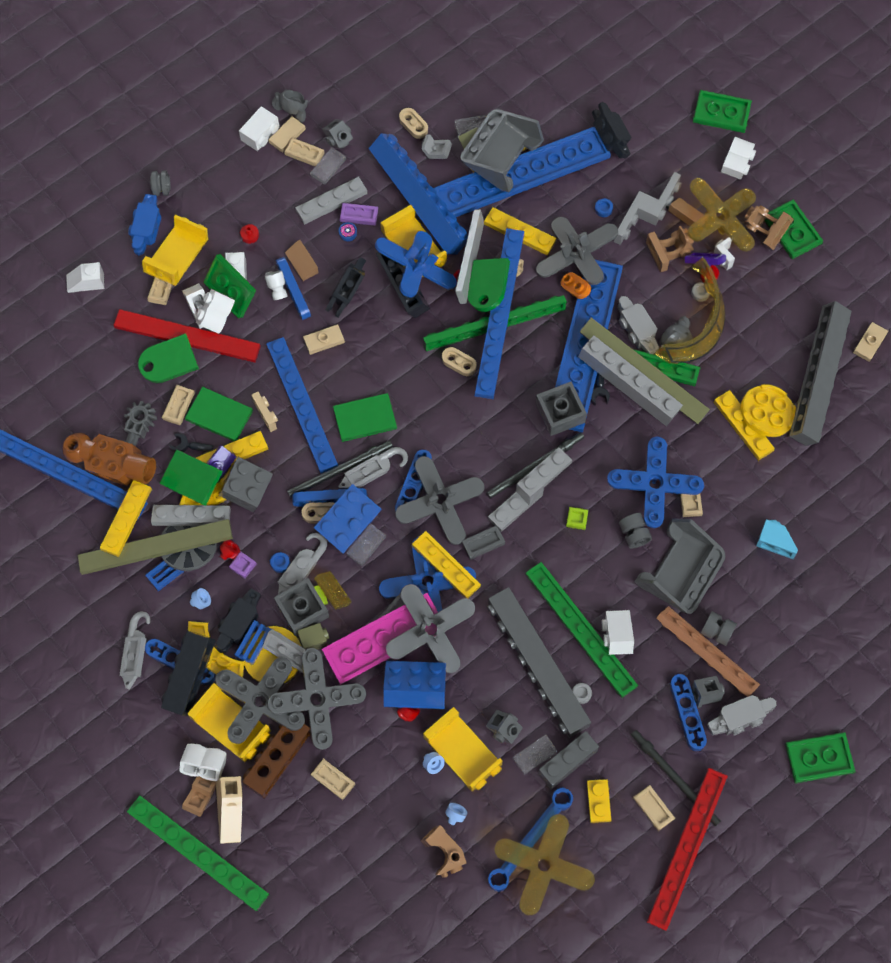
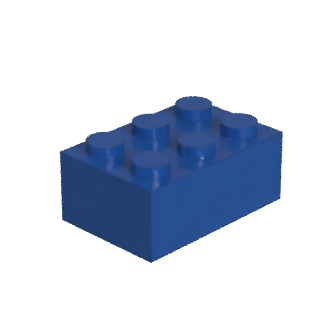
M352 484L316 524L314 529L344 553L382 509Z
M386 661L384 707L444 709L446 663Z

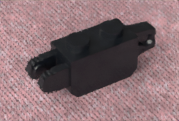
M599 103V110L595 109L592 111V116L595 120L593 122L594 127L608 151H613L620 159L628 158L631 153L627 143L631 140V135L620 115L616 112H611L606 103Z
M359 257L355 265L351 263L345 269L329 298L330 301L325 311L329 312L333 304L336 303L340 307L335 312V317L339 318L342 311L352 300L365 276V271L362 270L366 262L365 259Z
M250 588L242 599L238 597L236 602L233 601L228 609L229 614L218 625L220 636L215 644L220 653H227L233 643L240 645L253 621L258 620L259 615L256 607L261 598L259 592Z

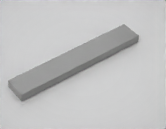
M481 209L474 210L455 290L460 304H466L473 261L477 258L483 231L484 219Z

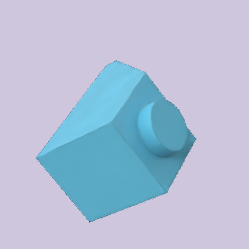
M766 519L756 546L794 559L798 549L786 527L776 520Z

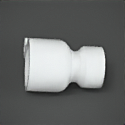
M271 271L265 273L267 286L273 290V300L287 297L286 290L283 289L285 284L283 272Z

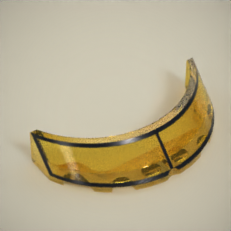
M704 257L698 260L692 268L705 278L704 286L706 291L714 298V306L701 334L684 343L664 344L655 351L656 356L671 364L693 362L707 355L717 345L724 330V300L715 275Z

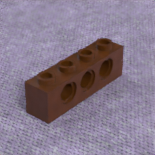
M281 724L279 725V732L276 736L273 734L267 742L268 747L264 752L261 751L257 755L253 768H248L244 773L243 784L263 799L266 798L311 735L310 728L305 724L297 731H291ZM286 735L293 736V740L290 743L283 742V738ZM278 751L281 753V757L278 760L271 759L273 752ZM261 769H269V773L267 776H259V771Z

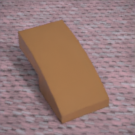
M197 776L192 784L190 793L182 805V809L201 817L214 793L216 781L206 780Z

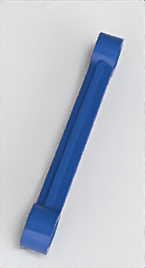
M559 788L554 792L550 806L500 869H495L489 874L488 884L492 890L500 892L507 888L510 875L561 811L570 808L573 802V795L568 789ZM560 792L566 793L570 799L569 803L557 804L555 802L556 794ZM496 873L503 874L506 878V884L493 886L491 883L492 875Z

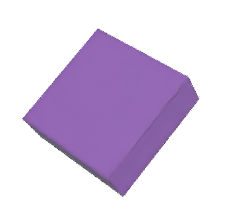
M240 551L229 568L246 579L257 563Z

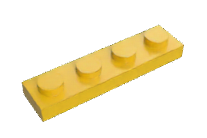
M494 207L484 220V225L504 235L506 228L524 231L523 244L547 256L556 242L555 237Z
M730 390L714 400V404L758 461L774 451L775 448L766 436L755 432L746 424L741 414V404Z
M261 431L224 446L236 455L237 458L240 457L242 459H247L268 450ZM217 449L196 457V459L207 463Z
M133 480L100 546L101 551L117 557L120 556L151 493L152 488L150 486Z
M427 531L412 543V547L438 572H442L443 577L464 598H469L481 587V584Z

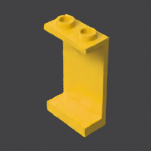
M412 205L381 222V231L384 236L406 250H409L418 231L426 232L416 219L415 209ZM432 240L429 254L438 257L434 265L440 268L447 262V252L445 250L441 252Z
M178 215L174 216V228L152 258L145 256L142 260L143 272L174 286L177 285L208 241L207 228Z
M215 683L211 685L188 712L190 719L244 762L248 759L251 760L256 755L258 746L261 743L265 744L271 736L269 734L271 732L269 726L263 725L258 721L243 743L235 744L231 742L227 732L242 707L223 693Z
M454 707L423 733L424 739L444 758L448 766L471 791L475 789L480 790L487 783L486 779L490 775L494 777L502 770L500 767L503 762L501 758L497 759L459 717V712Z

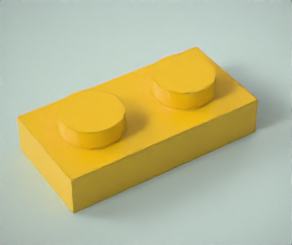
M608 780L587 781L590 823L611 822Z

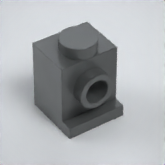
M717 676L694 680L691 689L698 708L705 704L721 701L725 692L724 686L719 682Z

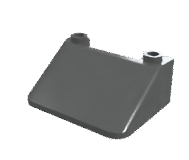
M499 109L491 111L462 152V163L500 190L510 192L514 184L513 180L506 175L524 147L533 151L544 141L539 121Z
M672 519L667 528V535L674 542L654 576L648 572H642L634 582L642 589L680 611L691 614L697 609L725 560V551L692 519Z

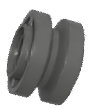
M162 170L161 174L157 171H152L150 185L153 195L159 196L162 192L164 196H169L171 182L167 170Z

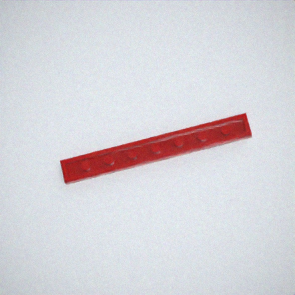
M120 309L114 323V328L165 341L187 334L193 348L254 363L261 347L259 343Z
M708 768L647 920V923L664 931L668 929L725 785L727 775Z

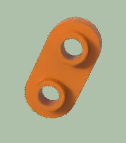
M573 272L567 273L561 279V286L578 299L586 298L591 292L590 284Z

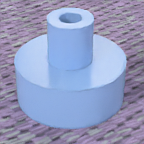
M200 588L192 593L190 604L198 609H204L211 604V597L205 589Z
M437 752L426 754L423 767L430 774H436L441 771L444 766V758Z
M450 803L445 811L449 817L448 823L451 825H455L456 822H463L467 816V810L457 803Z

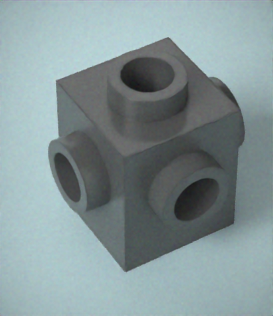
M335 119L322 129L326 135V141L331 147L342 149L349 145V141L353 139L350 127L343 120Z
M499 710L495 711L486 725L494 734V739L500 743L505 741L510 744L514 742L523 728L517 722L518 718L516 716Z

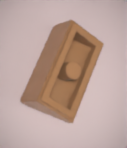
M678 198L669 206L668 211L696 231L708 220V217L681 198Z
M301 240L297 241L285 252L302 281L319 273L316 263Z

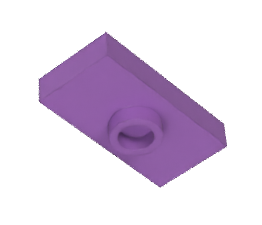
M342 203L340 222L376 226L378 207Z

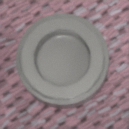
M702 282L696 283L691 291L693 299L699 302L706 301L710 295V287Z
M578 683L573 687L572 691L580 704H585L591 699L592 690L587 684Z

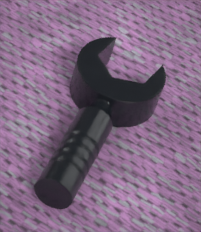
M598 372V388L593 390L591 403L594 406L596 405L595 398L598 396L605 397L606 404H608L610 398L608 390L603 388L604 377Z
M181 433L174 434L175 438L181 439V444L177 447L169 445L174 453L176 450L184 453L188 447L192 450L204 452L213 451L214 448L213 445L196 442L189 443L187 437Z

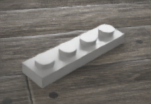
M357 177L295 207L296 212L305 225L342 207V203H350L366 195L367 189L361 179Z
M153 505L151 523L152 526H201L226 519L230 520L231 509L230 506Z

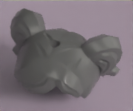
M289 89L284 90L282 93H275V97L272 100L274 109H283L285 112L295 115V118L301 123L305 121V109L308 105V100H304L300 92Z
M686 316L680 317L674 325L669 326L661 335L660 342L664 348H678L692 344L693 337L688 329L690 320ZM690 347L671 350L676 352H684L689 350Z

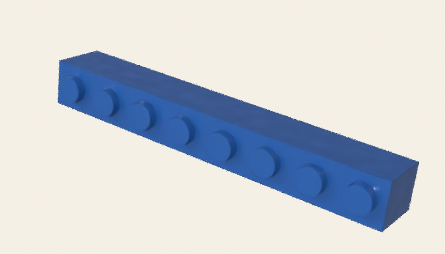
M381 133L369 147V150L408 203L415 209L417 215L447 254L457 255L466 245L468 238L466 230L458 224L457 218L446 208V203L440 200L436 190L428 184L427 178L419 172L416 163L408 157L407 151L399 145L397 138L392 134Z

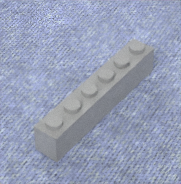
M594 335L582 348L578 356L581 360L666 427L683 405Z

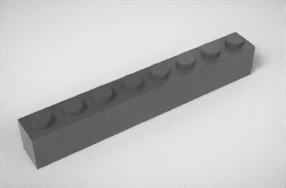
M836 301L822 306L789 436L805 446L819 443L821 439V432L826 420L825 416L830 403V396L834 387V380L838 371L848 324L850 323L852 311Z
M508 587L488 598L487 609L492 617L496 616L499 621L497 622L498 628L502 633H506L509 646L518 653L517 659L519 663L528 669L527 675L530 681L537 684L539 688L537 690L542 700L546 699L549 704L548 710L553 718L556 717L558 719V727L562 734H567L571 738L590 727V719L510 588Z

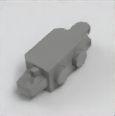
M621 296L618 304L620 326L626 329L629 340L638 349L642 348L649 354L657 353L659 346L655 340L656 325L643 305L638 303L633 305L628 297Z
M753 695L724 706L719 716L707 724L712 736L725 732L726 735L731 733L738 735L745 731V727L751 725L754 728L763 724L762 720H764L766 714L771 713L777 706L776 701L771 697L759 701L758 697Z

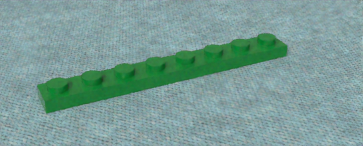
M553 296L543 302L536 301L529 306L515 308L509 313L507 327L565 310L567 302L565 296ZM483 317L473 323L466 322L456 328L450 327L440 333L428 334L426 337H423L425 351L427 352L486 334L489 317Z
M540 562L527 571L525 574L621 699L636 689L638 684L614 654L609 655L608 647L604 646L602 638L544 564Z
M139 796L127 811L128 814L256 912L269 896V893L143 797Z

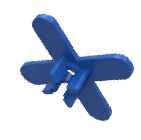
M418 231L409 250L386 238H378L375 242V248L379 253L405 266L399 286L404 296L414 297L417 294L422 276L449 290L457 285L456 278L452 274L434 265L438 257L429 254L432 238L427 232Z
M653 437L648 443L646 472L614 469L609 472L607 482L612 488L645 491L644 522L650 528H658L663 523L665 493L698 495L704 489V482L698 476L666 473L667 443L661 437ZM658 479L661 483L660 487L657 489L652 488L649 482L652 480V483L656 484Z
M412 547L416 574L383 580L379 586L380 594L384 598H396L405 585L414 584L423 595L428 593L436 610L439 612L442 610L439 591L454 589V587L443 577L442 572L436 571ZM463 567L476 579V573L472 568ZM423 577H432L433 584L431 585L430 582H427L426 586L422 584Z

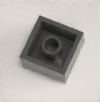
M572 382L536 395L535 404L550 436L586 422L587 413Z
M238 457L218 496L254 512L264 495L273 473Z
M309 578L274 597L278 609L295 636L298 635V630L318 624L329 617L327 608Z

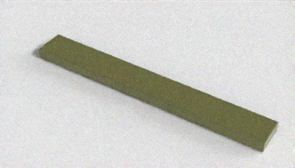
M592 317L581 329L580 333L588 340L593 335L680 402L683 406L679 411L697 425L710 410Z
M226 519L126 543L119 557L101 551V549L78 555L80 573L84 575L231 540L233 535L230 520Z

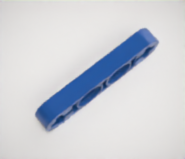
M285 257L277 259V267L279 271L283 272L285 285L301 319L310 318L311 314Z
M419 450L415 454L395 505V512L400 505L405 504V501L410 502L418 499L423 486L420 480H414L411 475L416 472L415 463L417 459L426 456L432 460L429 451ZM407 489H414L416 494L413 497H407L405 491Z
M358 488L360 491H362V492L367 496V490H366V489ZM347 489L297 492L292 495V504L296 507H304L307 503H336Z
M151 639L145 645V651L149 657L172 669L175 668V661L170 663L166 660V657L169 653H176L178 655L180 653L179 650L157 639ZM157 645L159 650L163 651V654L161 655L157 651L152 653L150 647ZM207 668L205 670V673L209 671L211 677H206L204 680L202 679L201 684L203 685L212 684L216 677L215 674Z
M677 674L670 682L672 695L687 744L691 750L700 751L707 743L706 735L689 680L685 675ZM677 679H679L680 682H684L682 686L683 693L679 696H677V694L681 692L679 686L674 685L677 682ZM688 698L691 706L683 708L680 705V699ZM686 718H695L697 721L696 726H687ZM699 729L696 732L697 739L702 740L699 746L696 743H692L695 738L694 733L689 734V732Z

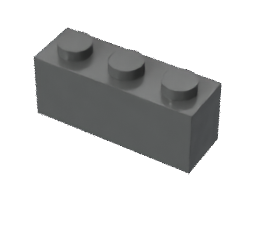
M585 731L541 767L538 775L552 790L598 751L599 746Z

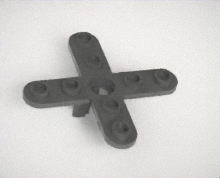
M556 218L552 222L551 227L562 244L560 246L562 250L537 265L538 275L547 278L575 263L589 284L597 285L601 283L604 279V274L591 255V252L614 240L618 236L617 226L606 224L588 235L586 232L578 235L567 218ZM574 246L576 247L577 252L572 251V248Z
M420 457L415 463V470L427 495L400 505L395 512L396 519L402 524H408L435 513L448 542L453 545H459L465 539L466 534L454 509V505L481 495L484 491V483L481 479L472 477L445 488L433 461L429 457ZM443 494L446 500L442 504H438V496L436 495Z
M414 584L405 585L401 590V598L417 625L387 643L386 652L388 656L393 659H399L428 643L439 663H446V672H456L460 667V659L444 632L471 617L475 612L474 603L468 598H462L434 614L420 589ZM435 624L437 627L436 633L433 635L427 634L425 631L426 625Z
M309 648L303 652L301 658L305 690L275 693L268 698L267 707L274 714L308 710L312 743L317 749L323 750L332 744L329 707L359 704L364 701L366 691L360 684L326 687L322 655L317 649ZM317 693L321 696L318 698V702H321L319 705L311 703L310 697L312 694Z
M281 657L274 660L257 686L230 670H222L217 674V686L245 703L228 729L227 734L231 742L235 744L243 743L263 714L291 731H297L303 727L305 718L300 711L274 714L267 707L268 698L278 693L292 671V664L287 658ZM262 696V701L266 702L263 707H257L255 705L256 697Z

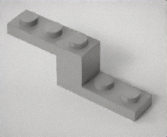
M674 172L659 200L641 191L638 192L618 228V236L614 239L615 243L621 245L624 239H628L631 232L630 227L631 225L635 226L638 218L655 226L659 220H663L666 214V206H670L674 199L672 195L674 192L677 193L682 183L679 182L680 174Z
M558 447L517 483L516 492L488 516V520L502 532L543 496L544 487L572 463V459Z

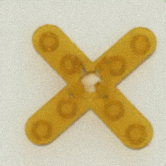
M695 178L690 183V190L707 211L705 216L688 228L689 237L694 241H701L718 229L721 235L727 233L739 249L750 251L754 247L755 241L736 216L756 201L755 193L748 188H744L725 202H722L706 181L701 178ZM718 212H721L722 214H721V216L718 218L716 214H717Z
M557 814L550 818L539 850L509 839H501L495 845V854L499 859L531 871L519 904L521 911L526 915L532 916L538 913L550 879L582 891L589 890L594 885L595 878L590 870L558 858L569 828V822L563 815ZM544 859L545 862H550V869L548 871H541L538 868L540 860Z

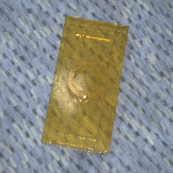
M331 571L318 574L314 578L335 610L350 605V598Z

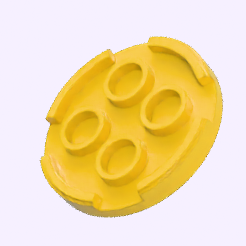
M762 384L747 391L741 402V414L746 424L752 430L764 436L778 437L786 434L792 428L796 406L793 405L785 391L767 384Z
M269 626V628L274 629L301 646L298 638L291 631L283 627ZM262 631L248 658L252 657L265 631ZM256 632L251 636V638H250L248 644L246 645V647H245V649H244V651H243V655H244L245 651L247 650V648H248L250 642L252 641L254 635L256 634ZM262 648L254 665L244 661V666L248 674L260 682L278 657ZM293 666L290 675L284 683L291 680L298 672Z

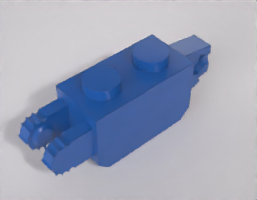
M146 194L143 202H138L137 209L133 211L134 221L129 226V235L132 238L134 253L138 256L144 254L147 245H152L156 241L162 218L157 207L156 195Z

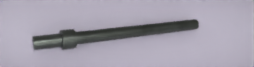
M579 432L572 438L560 442L561 445L558 447L563 452H567L573 448V445L584 439V436ZM558 447L486 492L487 496L491 499L524 478Z
M388 441L378 447L373 446L368 449V452L288 490L290 498L294 493L303 492L393 448L392 443Z
M635 730L631 736L641 746L640 749L645 754L648 753L694 803L697 794L654 749V745ZM713 813L710 822L716 827L721 820Z

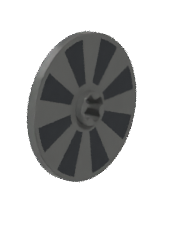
M167 526L161 535L197 526ZM217 543L161 557L173 569L193 571L205 566L213 558L217 549Z

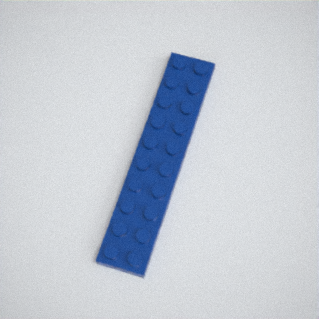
M592 127L519 155L506 175L513 180L514 184L510 192L500 190L476 172L434 189L440 200L446 203V208L449 212L458 217L610 158L611 154L606 149L596 128Z
M599 260L595 261L602 269L604 279L597 285L590 284L591 292L586 298H577L555 387L572 382L587 414L597 371L578 357L582 348L589 341L580 331L591 317L608 330L623 269L622 265ZM585 423L569 430L583 433Z

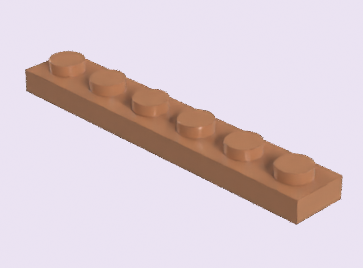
M669 606L658 615L657 619L664 627L672 631L679 640L686 643L709 666L715 668L724 679L737 687L739 692L749 697L760 686L758 682Z

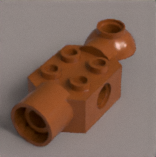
M74 433L68 436L63 443V455L68 461L72 463L84 461L85 470L94 476L128 486L133 480L148 484L156 471V460L154 458L142 455L141 450L133 444L99 434L91 441L89 436L84 433Z

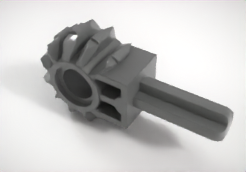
M140 401L138 406L133 402V408L127 407L129 413L124 415L128 419L125 422L126 426L124 429L128 434L126 442L134 446L137 445L139 438L145 439L146 433L149 432L148 427H155L152 421L157 420V417L154 415L156 410L151 408L150 403L144 404L143 401ZM140 414H145L142 420H137Z

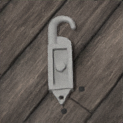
M400 447L390 448L382 454L376 455L344 473L345 477L340 483L339 489H348L352 484L357 488H361L386 474L390 469L388 458L395 454H400L403 457V461L399 465L403 467L408 461L406 451Z
M312 533L306 538L307 541L317 538L320 540V545L315 552L305 549L298 553L278 581V595L307 578L326 550L327 540L319 533Z
M143 611L133 615L129 624L128 636L125 638L119 676L123 678L125 687L129 690L137 677L141 676L146 638L144 633L137 630V624L141 617H144L146 623L150 624L149 614Z

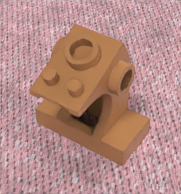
M761 205L759 207L751 206L744 216L747 219L745 223L748 224L746 228L754 233L759 231L766 235L767 238L763 243L768 248L774 250L794 219L785 212L782 213L779 219H776L768 214L769 210ZM765 219L773 222L769 231L760 227Z
M679 226V229L671 234V238L666 240L658 239L655 231L647 235L646 244L660 273L667 271L670 260L678 257L683 258L694 250L692 246L694 241L690 233H687V228L683 229ZM675 245L677 250L667 252V247Z
M441 825L434 826L421 840L426 847L437 846L445 854V862L435 875H441L443 878L448 876V871L453 874L463 869L462 865L466 864L463 850L452 840ZM452 854L456 857L454 861L451 858Z

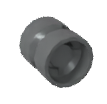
M642 513L629 515L619 522L623 534H627L625 539L630 549L641 547L652 540L649 529L644 527L646 524Z
M712 611L701 634L710 639L715 637L716 642L726 646L737 623L729 619L723 620L721 615Z

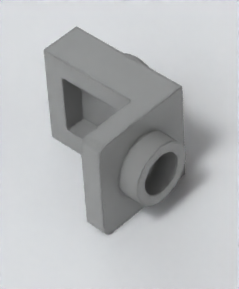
M426 135L422 143V150L429 159H447L452 143L450 140H434L431 135Z

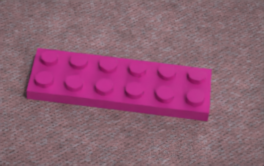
M428 593L424 594L423 596L434 614L438 613ZM403 605L328 645L322 651L341 685L391 658L386 652L387 643L417 624L406 605ZM431 623L430 626L426 625L425 631L427 634L433 635L436 633L437 627Z

